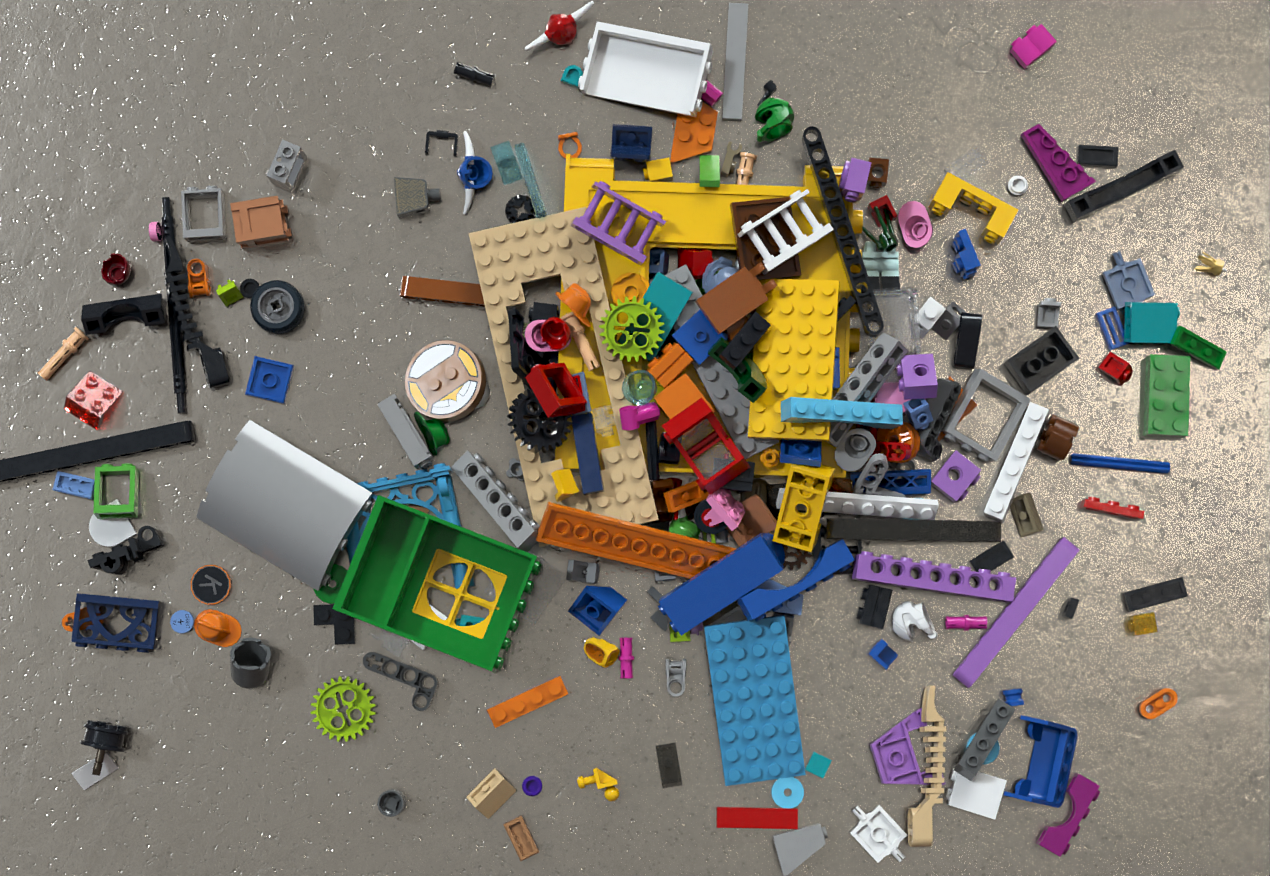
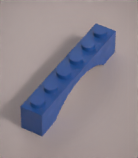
M837 540L820 550L818 559L812 569L796 584L781 590L754 589L737 599V602L747 620H755L757 622L766 617L765 613L772 610L774 612L783 607L782 603L789 600L791 602L800 597L799 593L806 590L808 592L817 587L816 583L823 580L825 582L833 578L835 571L839 570L842 572L850 568L849 563L855 559L844 540Z

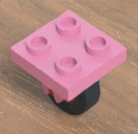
M718 489L697 505L694 512V520L697 527L703 532L717 534L722 532L727 526L731 531L736 529L745 511L741 502L736 501L731 495L730 490Z

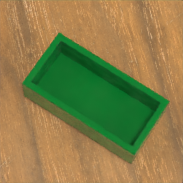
M1150 354L1146 357L1143 436L1185 438L1188 436L1191 356Z

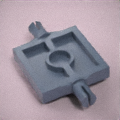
M1120 251L1112 254L1117 265L1102 274L1117 310L1124 308L1125 302H1143L1145 299L1155 296L1141 258L1132 262H1124Z

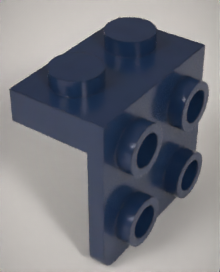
M613 124L610 157H614L615 160L619 161L631 158L637 162H645L650 159L652 127Z

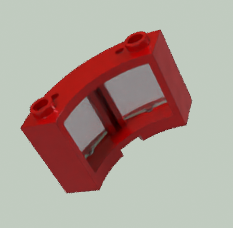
M702 397L662 425L666 431L663 434L669 444L674 443L698 477L696 483L702 491L706 489L710 495L750 468L731 438H728L722 425Z

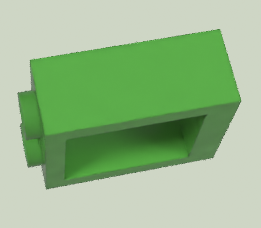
M124 463L121 466L103 464L101 467H95L93 513L97 519L138 518L139 471L136 466ZM130 475L129 504L102 505L103 476Z

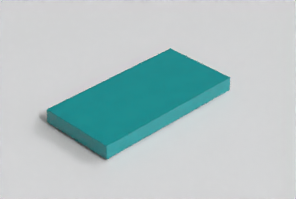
M657 272L643 296L644 305L651 302V310L657 307L658 310L655 312V315H662L658 322L665 323V325L660 326V330L665 331V333L659 334L663 341L656 342L659 349L653 347V355L648 352L646 353L649 361L657 356L693 293L660 272ZM641 314L637 321L639 325L645 326L649 319L647 315ZM631 323V326L626 327L624 331H629L630 335H633V332L649 333L650 329L636 328L634 323ZM622 333L618 340L621 344L626 342V335ZM640 334L636 337L638 346L646 344V336Z

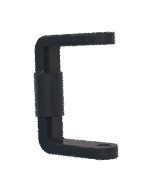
M444 130L427 132L425 154L429 152L430 136L445 139L455 138L453 156H457L458 135L456 133H449V131Z

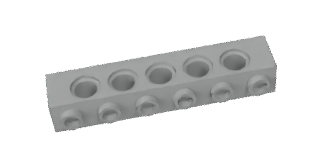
M882 332L832 400L870 402L908 350L899 340ZM831 422L830 441L826 442L837 447L854 423Z
M467 450L451 468L515 546L522 551L528 552L538 542L536 541V536L540 525L533 519H529V512L524 507H519L517 504L518 499L512 493H508L505 490L507 486L500 479L497 480L494 477L496 473L489 466L483 464L485 460L482 456Z

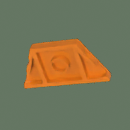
M703 102L701 111L697 112L696 117L677 114L670 164L712 152L718 114L716 110Z

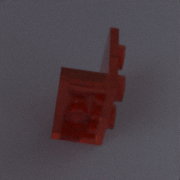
M89 371L66 396L64 410L98 430L102 425L104 414L121 396L122 391Z

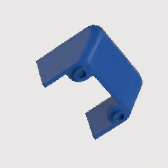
M1021 715V720L1030 722L1027 731L1029 737L1035 740L1027 780L1021 779L1015 785V794L1004 791V796L1059 808L1063 804L1077 742V730L1054 722Z

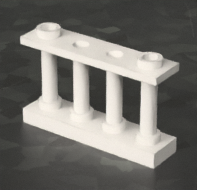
M808 189L802 193L800 190L790 195L791 200L756 222L752 223L750 220L741 226L742 230L737 234L739 238L748 234L764 259L763 266L766 269L762 272L763 275L834 230L830 223L825 226L822 223L819 224L803 199L809 193ZM794 203H797L813 228V234L808 237L806 234L803 235L787 210ZM778 213L781 214L796 237L795 241L797 244L792 247L786 244L770 219ZM764 223L780 248L779 252L781 254L776 257L770 255L754 228Z

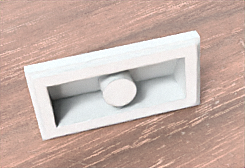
M109 751L105 752L100 776L92 775L95 759L71 773L83 790H86L119 769Z

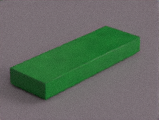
M1177 326L1170 343L1220 370L1227 351L1182 326Z

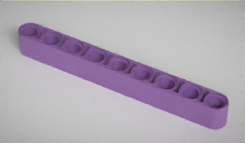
M1065 537L1061 538L1016 594L1013 602L1008 604L953 673L957 680L967 688L973 685L1080 550Z

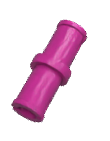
M964 615L963 617L946 616L945 618L947 620L945 621L946 629H964V631H969V629H987L986 616L969 617V615Z
M632 637L619 638L620 656H618V660H620V678H633L632 660H634V656L632 655Z

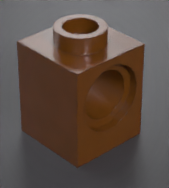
M869 157L868 162H871V167L866 185H870V188L881 189L882 186L887 184L889 159ZM872 171H881L882 177L875 178L872 175Z

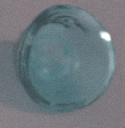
M637 370L626 376L622 384V391L629 402L642 406L648 404L654 398L657 392V384L651 373L646 370Z

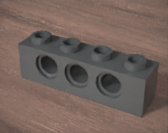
M998 698L954 771L972 781L1015 712V708Z

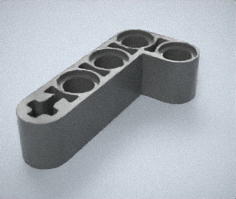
M945 378L937 380V397L928 398L926 401L929 404L934 421L930 422L929 426L925 429H917L920 436V448L917 455L931 460H938L941 456L942 445L937 438L961 392L960 383Z
M376 652L365 654L363 657L365 668L416 688L412 698L414 709L424 711L431 706L439 685L438 678L435 675ZM373 656H376L375 660L383 662V659H385L381 671L379 670L381 667L379 665L373 664L371 667L368 659L373 658ZM389 663H394L397 667L394 674H389L386 670ZM408 670H413L416 675L415 679L411 682L405 678V673ZM427 677H431L434 680V686L431 689H427L424 686V680ZM420 696H424L427 700V704L423 708L418 707L416 703L417 698Z

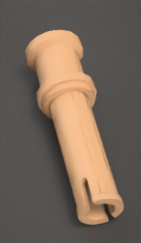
M740 152L741 160L739 168L736 169L738 175L736 185H748L749 178H752L754 174L752 169L757 156L751 153Z
M573 312L562 316L561 319L571 329L570 337L574 338L588 371L594 369L591 362L595 369L600 367L584 334L585 326L581 325Z
M75 327V331L62 341V347L37 372L46 381L49 380L72 353H77V348L85 340L89 339L78 327Z

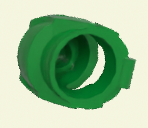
M768 98L759 105L754 118L756 121L766 123V125L757 131V141L771 142L792 131L794 111L789 102L779 98Z

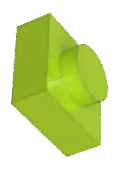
M669 623L670 642L691 641L690 630L680 635L679 632H675Z

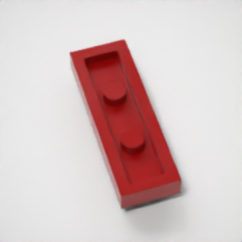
M1088 497V499H1084L1081 502V509L1136 520L1143 519L1145 512L1139 510V506L1128 504L1127 507L1119 506V502L1108 501L1103 503L1096 497Z

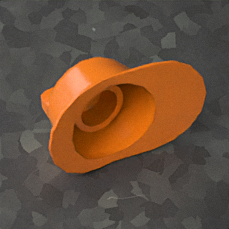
M573 283L563 293H555L585 326L591 327L586 317L591 305V299L582 287L577 283Z
M208 609L198 614L194 623L195 632L198 637L218 646H232L241 637L242 630L237 619L217 610Z

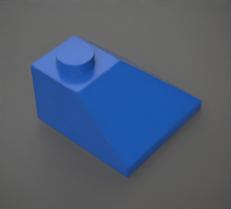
M586 586L568 612L600 636L627 599L612 587Z

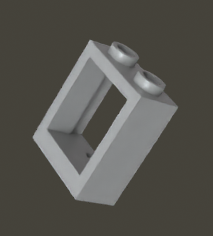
M282 139L266 176L274 186L292 192L307 156L300 146Z
M207 186L206 189L199 190L198 187H188L186 191H181L183 238L186 241L226 239L223 190L218 188V186ZM217 198L219 228L191 229L190 199Z

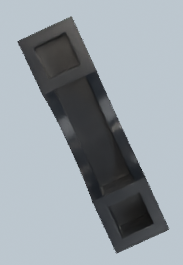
M162 293L87 304L82 306L81 321L86 335L104 333L113 324L130 319L138 320L145 326L165 323L166 308Z

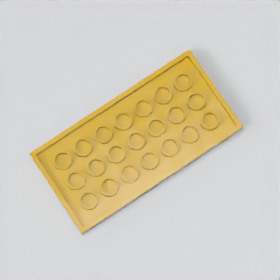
M772 279L760 280V283L765 285ZM773 279L777 286L766 294L768 301L756 309V312L771 326L754 345L753 362L763 373L767 382V389L754 403L750 401L748 438L830 441L831 422H781V401L789 397L828 400L833 398L840 282L835 280Z

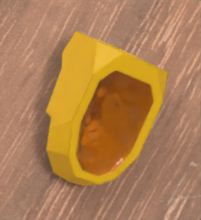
M592 637L588 638L584 643V652L587 657L604 668L613 665L620 653V650L614 644H610L603 639Z

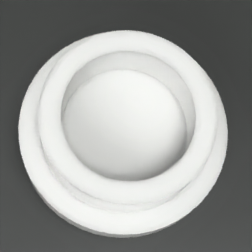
M1014 176L1009 180L1008 190L1011 194L1020 196L1027 191L1028 183L1024 177Z

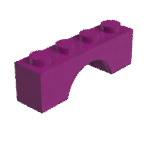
M1075 773L1066 789L1072 801L1070 817L1059 826H1045L1036 844L1059 857L1062 854L1065 855L1070 848L1069 841L1071 837H1075L1080 830L1078 825L1081 819H1085L1090 812L1088 807L1091 801L1095 802L1098 798L1100 786L1086 777Z

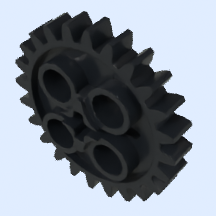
M529 389L525 390L524 394L520 393L517 395L518 399L516 398L512 401L514 405L510 406L509 410L513 413L507 415L512 421L508 423V426L514 427L510 433L517 434L514 439L515 441L522 440L521 447L527 444L528 451L534 447L535 453H538L541 449L543 453H546L548 450L553 451L556 449V446H561V441L567 440L566 435L571 431L566 427L572 425L567 419L572 415L548 418L532 389L531 391ZM528 405L533 407V413L529 411ZM527 424L532 427V432L528 431ZM546 427L551 430V435L546 432Z

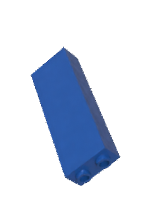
M760 533L661 597L658 607L664 616L668 615L671 622L669 623L672 629L683 635L781 572L784 566L762 533Z

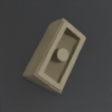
M1031 493L1013 498L1010 508L1021 538L1043 531L1044 529Z

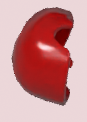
M559 317L548 318L543 322L540 329L542 341L549 344L552 350H561L570 339L571 329Z

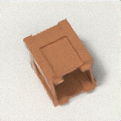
M278 196L230 203L236 243L240 244L242 249L289 242V237L292 236L291 228H287L285 219L288 208L287 205L284 206L283 200H279Z

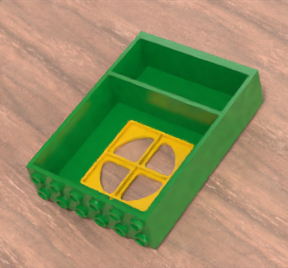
M378 495L332 609L496 673L497 670H501L505 659L502 656L504 651L508 652L512 640H510L512 632H516L520 621L517 618L519 613L523 614L527 602H525L527 594H531L535 584L532 580L534 575L538 576L542 564H540V559L533 554ZM453 563H465L468 566L462 584L458 589L435 581L433 579L435 572L443 566ZM476 569L482 570L491 579L496 593L493 602L481 599L467 592ZM430 587L455 596L448 619H440L431 609L427 599V591ZM465 600L489 609V615L480 623L471 626H457L455 624L460 606Z

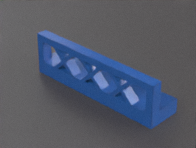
M931 469L887 471L884 475L885 479L881 480L878 487L902 494L931 493ZM850 472V493H853L852 489L856 483L855 478H859L862 472ZM926 475V478H917L918 476ZM868 476L865 478V480L872 481L876 477ZM898 476H904L906 479H896V478H897Z

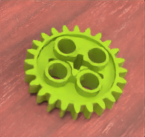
M636 296L633 297L632 302L629 301L628 297H625V303L617 299L618 306L611 303L612 310H605V313L608 315L607 318L601 317L605 324L599 325L600 328L604 329V332L600 333L599 336L606 337L602 344L608 343L609 346L606 350L613 349V357L619 353L620 360L627 356L628 362L631 361L632 357L635 358L636 362H639L640 355L647 359L646 353L648 352L653 355L652 348L659 349L656 342L663 341L659 334L665 333V331L660 330V326L665 325V323L658 322L662 315H655L658 308L656 307L651 310V302L644 305V298L639 303ZM622 312L628 315V321L625 324H620L617 320L618 315ZM641 314L648 316L649 321L645 326L638 324L637 319ZM631 323H634V327L650 329V332H633V335H630L629 331L615 330L614 326L630 327ZM618 333L626 335V342L624 344L616 342L615 338ZM640 334L647 338V342L643 346H638L636 343V337Z
M339 676L338 682L331 678V685L324 682L325 689H317L320 696L313 695L317 703H311V706L316 707V710L311 711V714H316L317 716L312 721H319L320 723L316 729L324 728L322 735L329 732L330 740L337 736V742H340L343 736L346 742L349 741V736L356 740V733L363 736L362 729H370L367 723H374L370 716L377 714L371 711V708L377 706V704H371L370 702L375 696L367 695L371 689L364 690L365 683L357 685L358 679L356 678L351 682L349 676H347L345 682L342 676ZM348 690L353 691L355 695L351 702L347 701L344 697L345 692ZM337 692L340 693L343 705L349 708L346 710V714L351 722V726H348L344 712H339L342 706L337 698ZM330 697L336 702L333 709H329L326 706V700ZM355 709H359L362 712V717L358 721L352 718V712ZM336 716L341 717L343 720V725L340 728H336L333 725V719Z

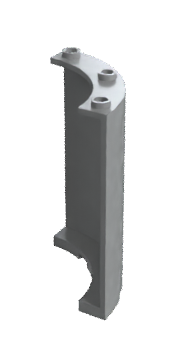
M249 420L235 438L237 444L233 450L226 451L206 488V492L209 494L206 500H201L197 518L319 591L323 585L326 586L331 580L330 572L340 550L342 551L348 543L347 537L362 513L370 509L372 505L370 501L372 492Z

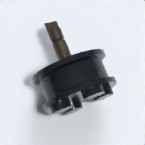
M87 720V723H84V727H86L84 740H80V744L97 749L92 775L100 776L105 751L124 752L125 748L122 745L124 736L128 735V731H126L127 727Z

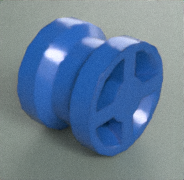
M1022 688L1002 691L1005 696V703L1008 705H1025L1021 697L1023 693Z

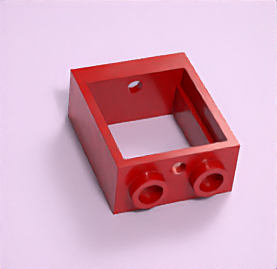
M553 362L548 365H535L525 377L548 418L576 414L587 403L565 363L555 364ZM548 377L554 379L564 398L559 399Z

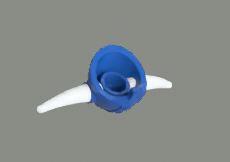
M464 131L465 161L457 170V175L465 185L463 214L467 215L473 201L475 189L486 186L492 179L493 172L487 160L475 156L471 139L467 131Z

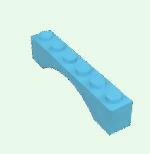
M789 397L781 401V422H843L866 425L872 428L894 429L903 425V408L899 404Z

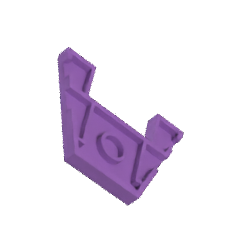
M922 708L915 710L870 744L882 784L931 785V783H924V778H933V773L920 772L908 734L909 731L927 726L926 722H921Z

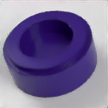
M529 776L522 783L523 792L528 796L538 795L543 786L542 781L536 776Z

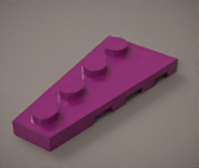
M1040 124L1021 134L1062 202L1096 182L1092 176L1089 177L1083 171L1084 168L1080 164L1077 165L1069 157L1070 154L1066 150L1063 151L1056 144L1057 141Z

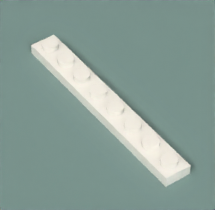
M779 488L776 501L777 509L781 507L785 488ZM828 492L822 512L935 520L939 504L938 500ZM804 504L796 506L797 510L807 511Z

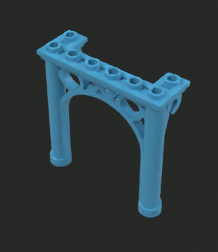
M445 463L434 465V469H430V472L427 469L415 471L416 475L408 476V473L396 475V479L388 480V477L376 479L377 483L369 484L368 481L357 483L372 493L390 490L388 499L401 504H414L425 507L438 518L461 527L451 479L453 471ZM435 480H436V485H437V486H435V485H434L433 483H431L430 481H435ZM415 485L412 489V497L414 499H409V495L401 494L398 488ZM430 486L433 489L432 497L426 502L418 499L416 496L417 490L420 487ZM372 494L371 498L375 499L376 501L377 496L375 494ZM438 495L442 514L430 505L436 500ZM363 512L362 516H365L366 519L360 530L357 521L347 537L348 543L346 548L350 564L371 513ZM465 563L451 564L456 589L460 588L468 569ZM474 578L471 579L468 588L475 586Z

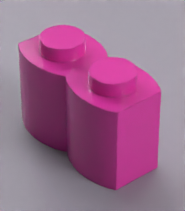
M1042 24L1038 27L1033 25L1026 31V37L1023 39L1019 37L1011 44L1012 48L1009 52L1024 69L1050 50L1057 42Z

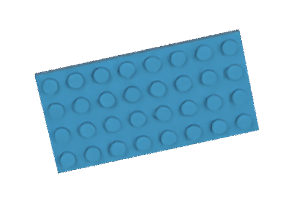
M785 616L764 617L757 622L755 620H742L704 626L725 786L806 775Z

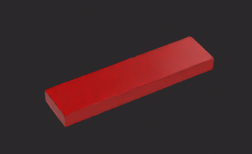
M717 807L716 827L798 829V808Z

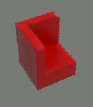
M887 195L868 204V209L877 227H881V224L874 210L875 206L878 207L885 224L887 222L884 209L888 210L891 221L896 220L897 214Z

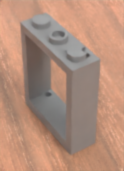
M975 369L941 432L946 434L945 438L949 441L961 443V448L970 453L974 451L979 454V459L987 463L989 461H997L1031 399L983 369ZM980 382L1017 403L991 451L955 430Z

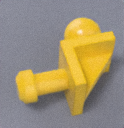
M598 768L593 769L594 775L585 778L580 776L577 778L578 786L581 789L585 788L586 785L596 783L598 789L607 787L604 791V796L608 801H615L619 797V790L613 786L618 784L617 780Z

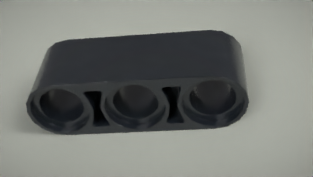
M961 313L954 354V367L974 369L981 332L982 314Z

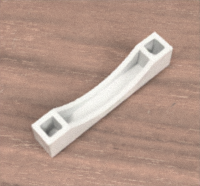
M1032 402L1029 403L985 507V516L1004 523L1026 464L1050 414L1049 409Z

